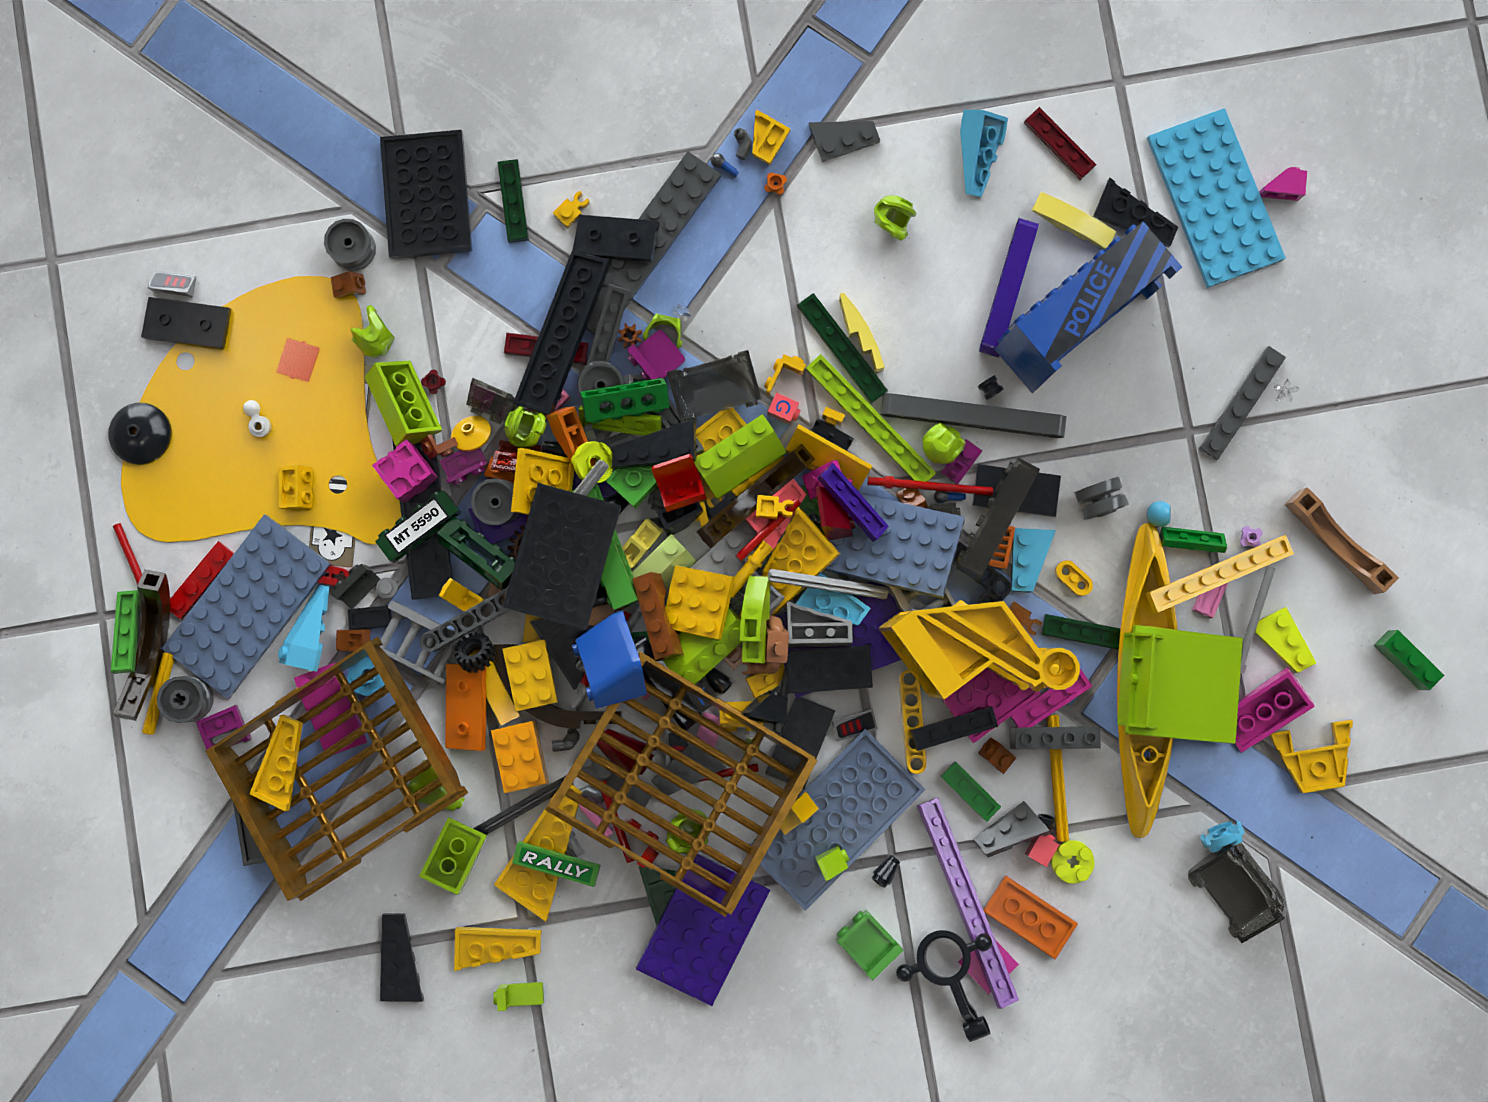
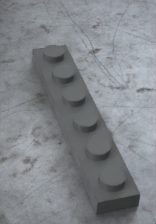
M1270 346L1266 347L1199 447L1200 450L1215 460L1220 458L1286 359L1284 355Z

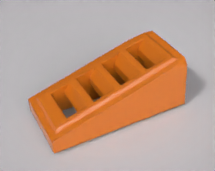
M998 523L992 525L986 560L990 566L1007 569L1015 532L1014 526ZM997 532H1007L1008 536L998 535ZM996 539L1006 541V545L995 543ZM994 548L1005 549V553L995 552ZM992 556L1004 558L1003 562L992 560Z

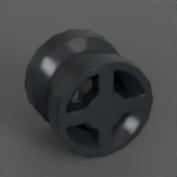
M995 375L977 386L979 390L984 392L986 400L1004 390L997 383Z

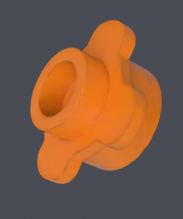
M772 172L767 175V184L764 186L765 191L776 192L777 195H782L784 193V184L787 182L786 176Z

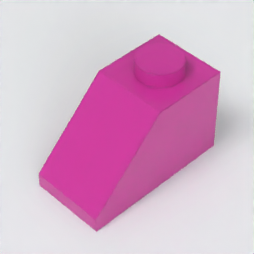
M1289 167L1259 191L1260 196L1263 198L1299 201L1306 195L1307 171L1300 170L1299 167Z

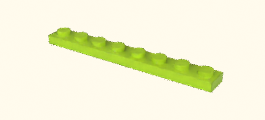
M821 354L806 367L805 370L912 480L928 482L936 474L924 459Z

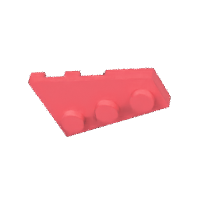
M792 479L773 496L779 497V503L785 500L793 501L795 498L802 503L807 494ZM756 510L745 518V521L756 534L773 520L756 518ZM792 517L786 518L764 539L772 548H775Z

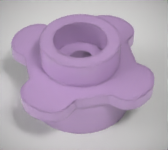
M1249 526L1243 527L1240 544L1243 547L1252 546L1253 548L1261 545L1260 536L1263 535L1262 530L1259 528L1250 529Z

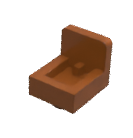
M348 271L331 277L333 296L335 298H342L354 293L366 294V283L361 273Z
M431 434L421 440L422 450L428 455L429 459L441 455L443 458L453 453L452 448L458 445L455 437L438 445Z
M904 488L896 493L900 503L929 509L925 498L918 489Z
M337 630L336 650H357L370 641L371 630Z
M989 738L978 752L981 757L986 759L1002 774L1016 760V757L993 738Z

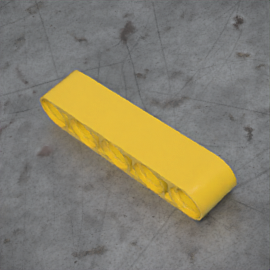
M904 670L900 673L898 681L905 765L910 772L920 774L926 768L925 749L916 751L915 748L913 749L909 746V740L912 738L910 730L923 726L920 684L915 678L911 685L905 684L903 680L904 675L911 672ZM909 694L914 695L916 698V703L913 706H908L905 702V698ZM909 716H916L918 723L915 727L907 725ZM914 758L921 760V766L917 770H913L910 765Z

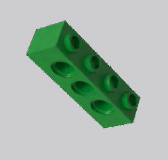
M663 378L580 392L583 415L586 422L600 423L602 419L608 418L618 420L625 415L640 416L648 411L657 413L664 411L665 408H670L667 383ZM644 395H651L648 401H641ZM623 399H630L627 405H620ZM603 402H609L607 408L600 409V405Z

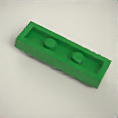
M1164 526L1160 531L1162 546L1213 553H1225L1227 550L1224 533Z
M956 761L941 775L986 822L1001 808Z

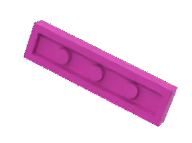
M1080 669L1078 679L1071 687L1064 690L1048 689L1010 717L1017 727H1033L1084 693L1092 685Z

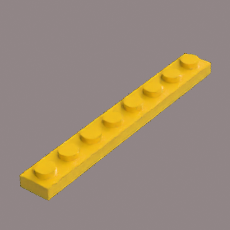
M1283 535L1148 592L1146 596L1155 614L1291 556L1294 553L1287 536Z

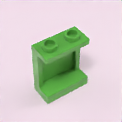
M865 910L864 912L859 911L852 918L853 923L848 928L844 926L838 931L836 942L846 950L873 981L904 950L880 923Z

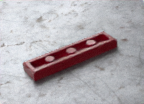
M1040 107L1024 121V124L1080 181L1097 165Z
M506 333L504 354L531 357L538 336ZM580 343L573 363L586 364L589 343Z

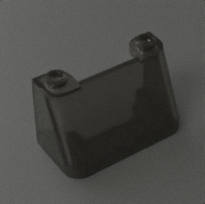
M748 350L738 352V354L733 355L734 357L730 355L719 360L689 368L686 367L683 368V371L676 369L667 372L680 422L691 419L697 422V417L744 404L746 408L758 405L757 401L762 398Z
M1242 843L1222 846L1221 850L1211 852L1188 871V879L1194 887H1205L1229 918L1230 926L1228 930L1234 938H1238L1241 943L1286 919L1287 903L1283 895Z

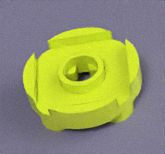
M597 441L581 444L571 458L577 476L583 480L594 467L590 464L591 458H596L597 461L603 460L609 466L597 483L608 479L613 471L611 449L606 444Z
M1069 840L1059 844L1050 863L1055 874L1061 880L1076 884L1089 878L1093 872L1095 861L1092 850L1084 843L1077 840ZM1072 856H1075V859L1078 860L1074 867H1070V864L1067 863V859H1071Z

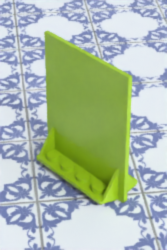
M1134 625L1133 632L1124 633L1117 724L1125 726L1126 734L1235 744L1243 638Z

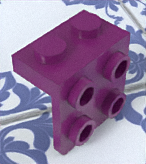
M663 330L655 332L638 347H635L633 344L627 349L629 354L628 360L634 367L639 366L642 370L640 374L645 381L658 378L664 379L685 362V357Z
M481 448L473 451L459 450L439 461L448 477L446 479L447 484L453 483V485L467 480L466 475L470 473L474 476L485 471L484 466L488 465Z

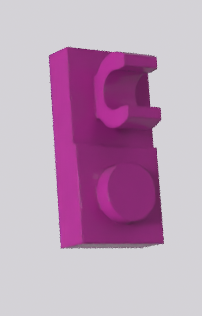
M967 439L964 440L966 442L964 450L953 463L947 464L941 471V474L955 484H959L982 453L980 448Z

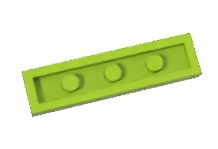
M581 405L579 408V419L582 427L590 424V422H586ZM651 414L640 416L625 415L618 420L608 418L602 419L600 423H592L594 429L642 436L662 430L661 416Z

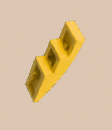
M481 649L474 650L469 656L477 654ZM494 660L493 662L489 661L491 664L489 667L486 666V698L500 725H503L519 717L520 713L515 711L514 701L499 676Z

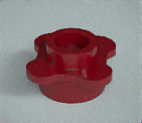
M430 370L422 378L421 384L426 386L431 394H437L438 389L441 386H445L446 380L441 378L436 370Z

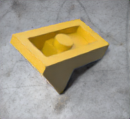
M804 792L795 800L780 829L785 835L800 823H804L819 809L807 792Z

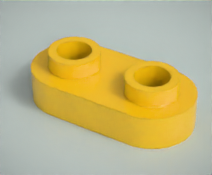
M1065 560L1057 564L1055 568L1056 577L1075 595L1084 596L1092 591L1093 582L1091 578L1075 563ZM1064 567L1068 569V575L1062 573ZM1079 582H1082L1084 584V588L1082 590L1079 589L1077 586Z

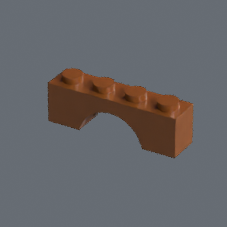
M649 572L633 578L655 660L666 661L683 655L679 635L672 628L666 615L664 598L667 593L662 575Z

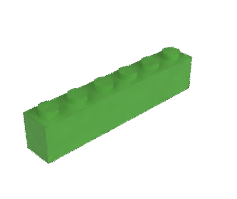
M596 484L587 496L604 501L599 486ZM615 530L600 583L603 588H606L609 606L614 610H622L639 603L633 583V573Z

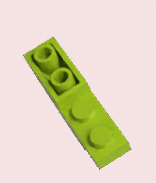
M749 576L740 624V641H743L742 662L765 663L766 620L770 618V581L768 577Z

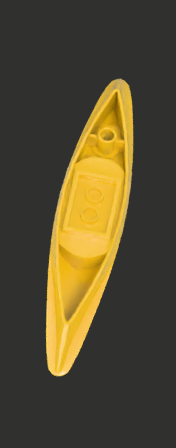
M1150 523L1142 524L1139 527L1131 557L1118 651L1117 719L1124 633L1133 632L1134 625L1178 630L1175 606L1154 614L1146 596V593L1170 583L1161 539L1157 528ZM1118 725L1121 769L1131 833L1136 838H1144L1149 834L1158 811L1174 738L1126 734L1125 726ZM1148 751L1150 752V756H1146L1145 759L1144 752Z

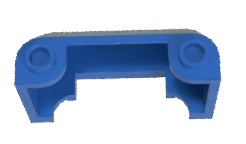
M623 611L611 614L575 639L576 644L572 645L575 657L579 656L580 660H582L590 687L586 688L588 700L594 702L596 709L647 695L641 662Z

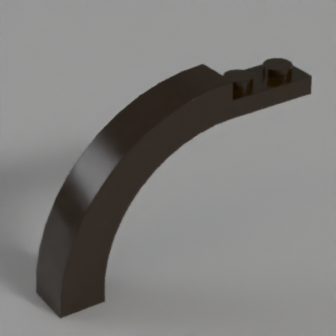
M800 444L697 531L702 541L709 548H712L757 509L758 495L773 496L815 460L804 445Z
M144 569L137 585L141 599L142 620L136 652L135 672L129 674L113 712L115 717L134 721L137 720L149 688L154 687L164 653L162 647L167 642L170 620V591L166 573Z
M494 644L496 652L494 657L499 676L512 697L503 649L517 645ZM552 704L525 709L526 712L545 723L572 729H580L581 720H584V724H596V720H600L605 712L570 711ZM615 711V714L622 717V711Z

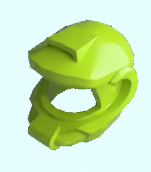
M888 195L880 199L875 205L874 223L889 232L892 237L902 241L908 236L906 226L910 218L915 217L917 213L913 209V203L896 195Z
M369 305L366 308L369 326L363 330L352 327L350 331L353 335L352 341L366 356L379 358L387 354L395 337L379 317L377 310L372 305Z
M519 406L508 414L504 425L505 436L510 444L516 447H534L540 436L544 434L547 425L546 416L542 412H531Z
M941 422L931 427L922 438V448L927 458L936 464L942 465L953 463L964 450L966 444L957 430Z
M691 809L699 815L703 816L704 818L708 819L704 812L696 809ZM678 813L670 822L697 838L702 829L701 825L681 813ZM667 832V839L665 841L668 847L677 853L688 854L692 846ZM707 836L706 840L704 841L705 844H707L708 841H709V840H708V836Z

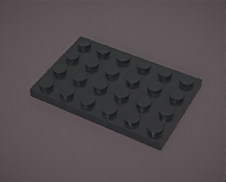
M462 130L380 137L389 258L398 259L472 252Z
M538 483L503 607L587 630L621 506Z

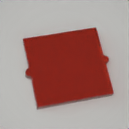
M287 338L276 372L290 376L291 379L297 378L309 382L320 348L306 344L305 341L299 342Z

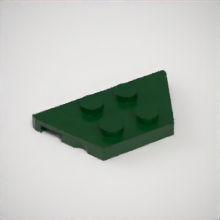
M639 866L657 926L676 887L660 879V873L654 869L651 870L647 867L642 868ZM660 868L672 876H675L677 870Z

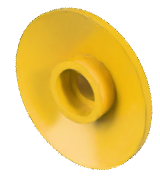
M470 416L462 419L455 425L451 438L455 437L458 443L455 446L457 449L473 451L482 447L489 440L491 426L481 416Z

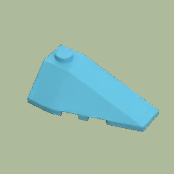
M963 110L960 134L966 194L982 197L990 177L989 169L992 162H996L998 157L996 151L1005 139L1007 117L985 110Z
M318 584L284 640L283 646L279 649V663L317 672L323 644L319 643V637L321 632L325 630L322 615H325L327 611L329 586Z

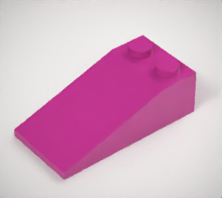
M336 663L321 667L317 672L311 671L294 677L296 686L300 688ZM336 677L301 699L306 711H309L340 690L341 686ZM347 696L310 719L315 731L351 708V703ZM357 714L319 739L324 750L361 727L362 724ZM365 734L337 753L367 743Z
M1288 667L1238 701L1235 745L1241 753L1315 707L1314 701Z

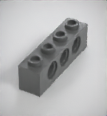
M1096 726L1009 727L1010 749L1101 748L1100 727Z

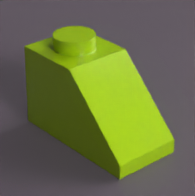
M839 846L815 856L826 881L848 868L846 862L850 861L845 849L840 850Z

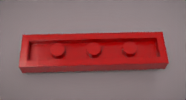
M218 541L170 598V612L183 620L227 564L234 552Z

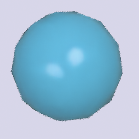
M1164 501L1152 503L1146 513L1148 521L1157 527L1168 525L1171 519L1170 504Z

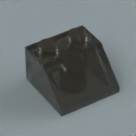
M472 378L466 403L471 408V413L480 417L485 414L490 417V421L501 425L502 422L505 423L509 412L514 411L516 407L513 403L515 398L512 394Z

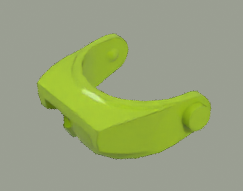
M656 313L643 333L642 338L644 341L648 339L650 331L655 326L669 325L678 334L676 347L678 349L682 347L681 319Z

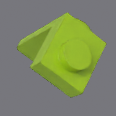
M543 982L500 984L493 994L494 1005H497V1011H506L509 1006L543 1004Z

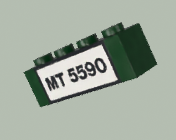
M443 490L433 493L427 503L417 505L412 510L413 513L411 515L401 517L395 522L396 526L390 530L386 529L378 535L379 538L375 542L390 562H397L444 527L454 516L457 517L462 513L447 492Z

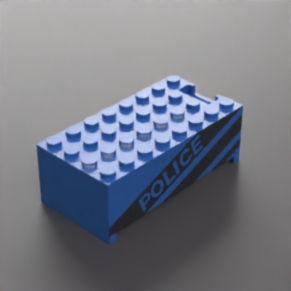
M1144 222L1137 227L1135 224L1129 227L1124 232L1125 237L1122 239L1117 237L1105 250L1102 249L1089 263L1086 262L1073 276L1067 277L1057 289L1051 290L1041 302L1039 300L1026 314L1020 315L1003 336L997 340L999 345L994 350L1032 394L1062 367L1059 361L1140 294L1146 299L1150 298L1162 287L1161 283L1157 280L1162 274H1165L1170 279L1182 268L1180 263Z

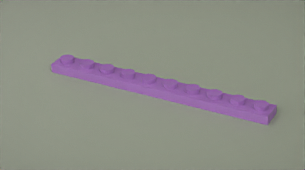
M939 798L931 799L917 805L971 942L975 941L976 937L982 933L989 935L992 939V946L989 950L980 951L978 949L975 950V953L997 1008L1003 1009L1019 1001V998Z

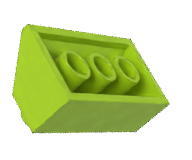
M411 361L374 363L365 375V379L395 446L397 447L405 440L415 445L430 434L433 436L441 432L442 428Z
M762 414L696 458L697 461H694L697 471L716 499H719L787 454L775 431Z
M730 607L728 608L721 640L680 632L678 635L684 654L663 662L668 669L696 684L742 642L740 641L741 618Z

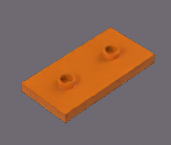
M457 663L446 664L445 748L486 750V665L483 671L478 669L477 673H474L473 670L469 673L467 670L464 671Z
M1006 875L983 909L984 913L1055 960L1078 925L1076 921Z

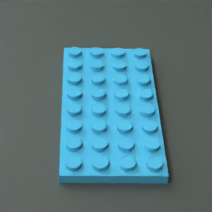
M1225 108L1147 137L1207 288L1286 259Z

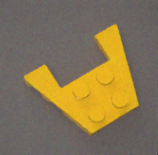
M1352 720L1331 722L1335 744L1294 751L1290 730L1277 731L1269 735L1300 793L1345 786L1348 766L1347 753L1351 738H1349L1350 729L1353 726Z

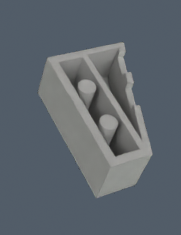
M787 601L788 647H844L852 645V621L827 613L824 614Z

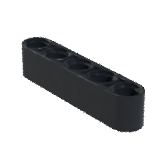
M640 635L633 641L637 653L642 652L655 660L651 644L644 636ZM655 660L663 666L667 667L663 661ZM643 664L642 670L646 682L674 698L680 686ZM686 693L681 703L701 714ZM662 702L666 709H668L669 705ZM677 710L673 715L677 724L686 731L697 723Z

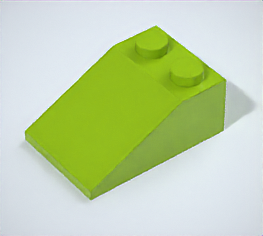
M448 817L419 877L456 895H460L472 872L487 835Z

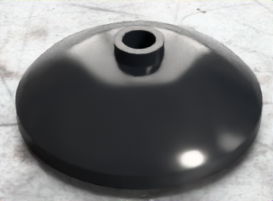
M133 403L120 409L111 420L108 430L109 443L114 453L122 460L137 465L148 464L160 458L169 447L172 437L171 424L165 413L148 403ZM136 428L137 432L133 435L132 430Z

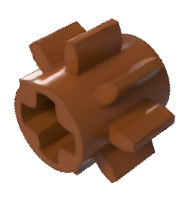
M625 323L623 330L618 329V333L622 337H619L617 340L618 343L624 341V349L637 344V342L642 343V340L638 338V336L642 335V331H636V324H633L631 327ZM628 333H631L633 337L632 340H629V338L627 337Z

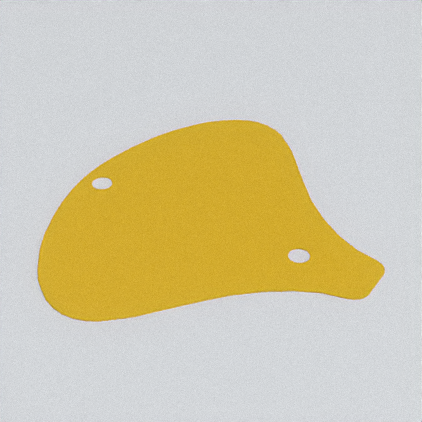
M295 276L257 287L223 305L222 307H229L231 309L225 348L218 349L176 343L156 369L139 403L151 404L165 413L171 424L172 437L166 452L151 463L137 465L123 460L121 489L125 509L130 521L139 532L153 540L177 542L194 541L250 530L266 514L281 526L305 525L325 527L347 533L365 543L376 544L375 541L379 538L378 535L386 529H392L396 525L395 522L402 516L400 500L394 496L372 466L377 462L370 440L366 418L364 353L352 341L353 335L350 331L352 327L363 330L361 309L356 297L351 294L342 298H335L333 296L331 278L323 276ZM187 352L193 355L195 361L191 369L182 370L177 366L176 361L181 353ZM249 400L258 402L260 405L259 415L266 417L271 422V432L265 437H256L249 431L248 425L252 418L243 411V405ZM257 423L256 429L260 430L262 428L261 423ZM136 428L132 430L133 435L137 432ZM293 465L312 467V508L279 509V467ZM337 475L344 477L347 481V488L339 494L333 493L329 488V481Z

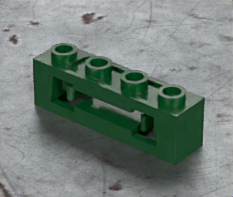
M454 516L437 533L438 543L502 591L509 586L516 559L511 556L507 557L502 553L499 546L496 544L492 545L486 541L485 536L480 532L473 531L466 521L459 520ZM465 539L472 548L492 562V568L488 566V562L465 545Z

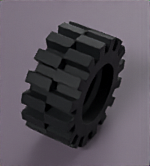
M475 632L474 636L472 633H469L467 638L463 636V641L458 640V646L454 647V656L464 671L467 670L469 673L472 670L474 673H477L478 669L481 671L485 670L484 666L489 667L491 665L489 661L493 662L495 660L493 656H496L495 648L489 637L484 633L480 635L479 632ZM481 649L477 654L469 656L474 650Z

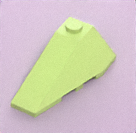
M671 534L632 573L634 578L649 572L660 573L667 590L671 585L675 565L691 568L697 561Z

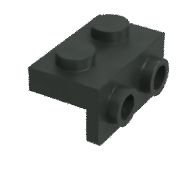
M357 564L352 567L348 572L350 575L345 580L342 579L337 582L333 587L335 590L331 593L336 600L343 601L350 609H353L381 580L364 564Z

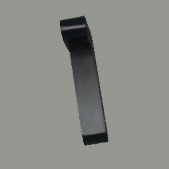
M959 541L953 564L985 588V591L974 604L983 603L985 598H989L992 602L1003 601L1011 591L1010 581ZM964 556H969L972 559L970 567L963 564L962 558ZM980 569L988 571L989 576L986 580L980 578ZM998 581L1005 585L1003 593H999L995 588Z

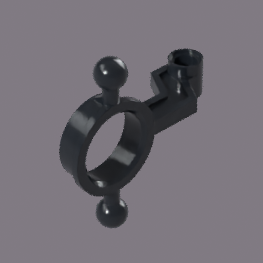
M939 930L928 934L918 946L917 964L912 966L907 964L900 965L896 970L897 978L900 981L907 982L912 979L913 974L921 972L933 984L950 986L961 1016L966 1021L963 1023V1029L968 1041L972 1042L991 1034L985 1017H978L976 1010L969 1003L960 982L969 970L971 963L970 952L978 949L980 951L989 950L992 946L991 937L982 933L976 937L975 941L966 944L959 935L951 931ZM938 938H947L954 941L962 951V966L951 977L939 976L928 966L926 959L927 949Z

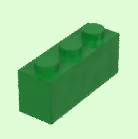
M1399 630L1387 631L1374 644L1418 690H1431L1445 676Z

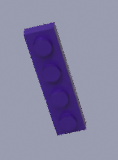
M834 463L829 465L818 476L819 482L872 542L876 541L889 527Z

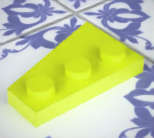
M1283 607L1258 621L1255 633L1295 673H1299L1317 663L1287 607Z

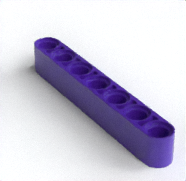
M1022 218L1017 220L979 347V352L997 358L1000 356L994 349L999 345L997 340L1009 328L1039 223Z

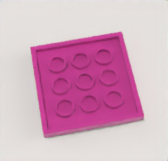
M985 668L946 699L941 700L953 717L992 706L997 724L999 725L1041 693L1040 691H1033L1030 687L1026 690H1021L1017 685H1013L1012 682ZM994 728L969 735L968 738L972 743H975Z

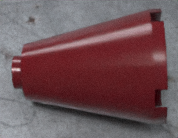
M609 728L603 731L640 754L647 744ZM600 739L598 740L597 747L612 763L630 773L636 761ZM651 753L649 759L653 760L654 754ZM643 766L639 774L642 775L647 768Z

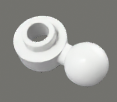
M254 400L247 401L243 405V411L252 418L248 425L250 433L256 437L267 436L272 429L271 422L266 417L259 415L260 405ZM257 423H261L262 428L260 430L256 429Z

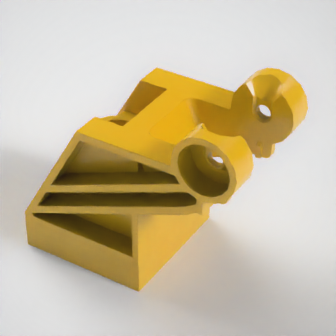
M959 600L951 607L899 612L878 628L928 697L946 699L985 668L1012 682L1013 685H1017L1021 690H1026L1030 687L1035 692L1043 688L1053 690L1067 689L1077 681L1080 673L1078 659L1070 650L1064 648H1038L1004 601L967 605L964 601Z

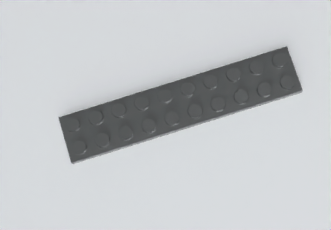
M687 151L639 217V219L657 220L659 222L653 261L609 259L611 265L586 327L592 334L595 335L609 284L630 290L625 305L626 309L721 178L719 172L689 151Z

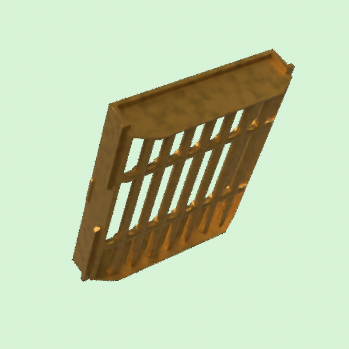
M379 637L367 642L300 688H295L277 700L273 706L205 751L287 901L299 898L300 901L304 900L360 864L361 858L402 831L406 833L468 794L465 786H461L455 768L394 662L380 647L383 644ZM368 655L375 667L349 683L343 671ZM379 674L385 685L362 701H359L354 690ZM336 677L341 686L340 690L296 720L304 724L345 696H347L351 703V708L301 740L299 752L356 714L362 725L302 766L296 765L294 780L297 781L301 790L292 797L290 808L306 798L311 809L281 829L275 818L285 811L277 807L270 810L267 802L250 795L259 769L251 774L245 763L268 748L276 728L272 720L274 717ZM390 692L395 704L370 720L364 709ZM401 711L406 722L380 738L375 727ZM265 724L270 733L269 737L239 757L231 746ZM411 729L417 741L391 757L385 746ZM365 733H368L372 740V745L313 784H308L303 774ZM422 748L427 760L401 775L396 764ZM378 751L383 760L382 764L319 804L314 792ZM430 767H433L438 778L412 794L406 783ZM386 770H389L393 777V782L332 822H329L324 813L325 810ZM443 785L448 794L421 810L417 801ZM396 789H400L404 796L402 802L342 841L339 840L334 831L335 829ZM410 807L414 814L413 817L351 857L348 856L345 850L346 847ZM317 817L321 824V829L291 847L286 836ZM327 835L332 844L331 848L302 866L296 855ZM337 854L342 863L307 884L306 873Z
M639 652L638 656L641 666L645 664L680 686L675 697L672 698L645 681L646 692L669 705L663 717L634 699L622 702L656 722L658 725L655 731L650 735L615 714L620 703L609 705L545 810L606 847L612 848L615 846L651 870L654 869L660 873V879L724 917L727 914L732 915L818 760L753 719L750 720L743 716L742 712L719 698L715 699L705 693L702 688L644 653ZM687 691L757 732L751 744L682 704L681 702ZM676 710L744 750L745 754L740 763L672 723L670 720ZM609 721L614 722L647 742L642 753H638L603 732ZM665 729L734 769L735 772L729 781L725 780L660 741V737ZM764 737L802 759L795 771L758 749ZM599 739L636 761L630 773L592 751ZM653 749H659L724 788L719 800L650 760L649 756ZM753 756L789 777L784 789L747 767ZM587 758L625 780L619 792L581 770ZM643 766L713 807L708 819L639 779L637 776ZM742 775L779 796L773 808L737 787V783ZM575 778L581 779L613 798L614 800L609 809L605 810L571 790L570 786ZM632 785L701 825L702 829L697 838L626 797ZM731 794L769 815L764 825L760 826L728 807L726 803ZM564 796L603 818L596 830L558 808ZM623 804L690 844L692 847L686 857L615 816L620 805ZM720 813L725 814L758 834L752 846L715 824ZM609 824L615 825L680 864L681 866L676 875L668 874L603 835ZM710 831L747 853L741 865L704 843ZM699 850L736 872L730 884L693 862ZM687 871L694 872L724 890L726 893L721 904L682 882Z

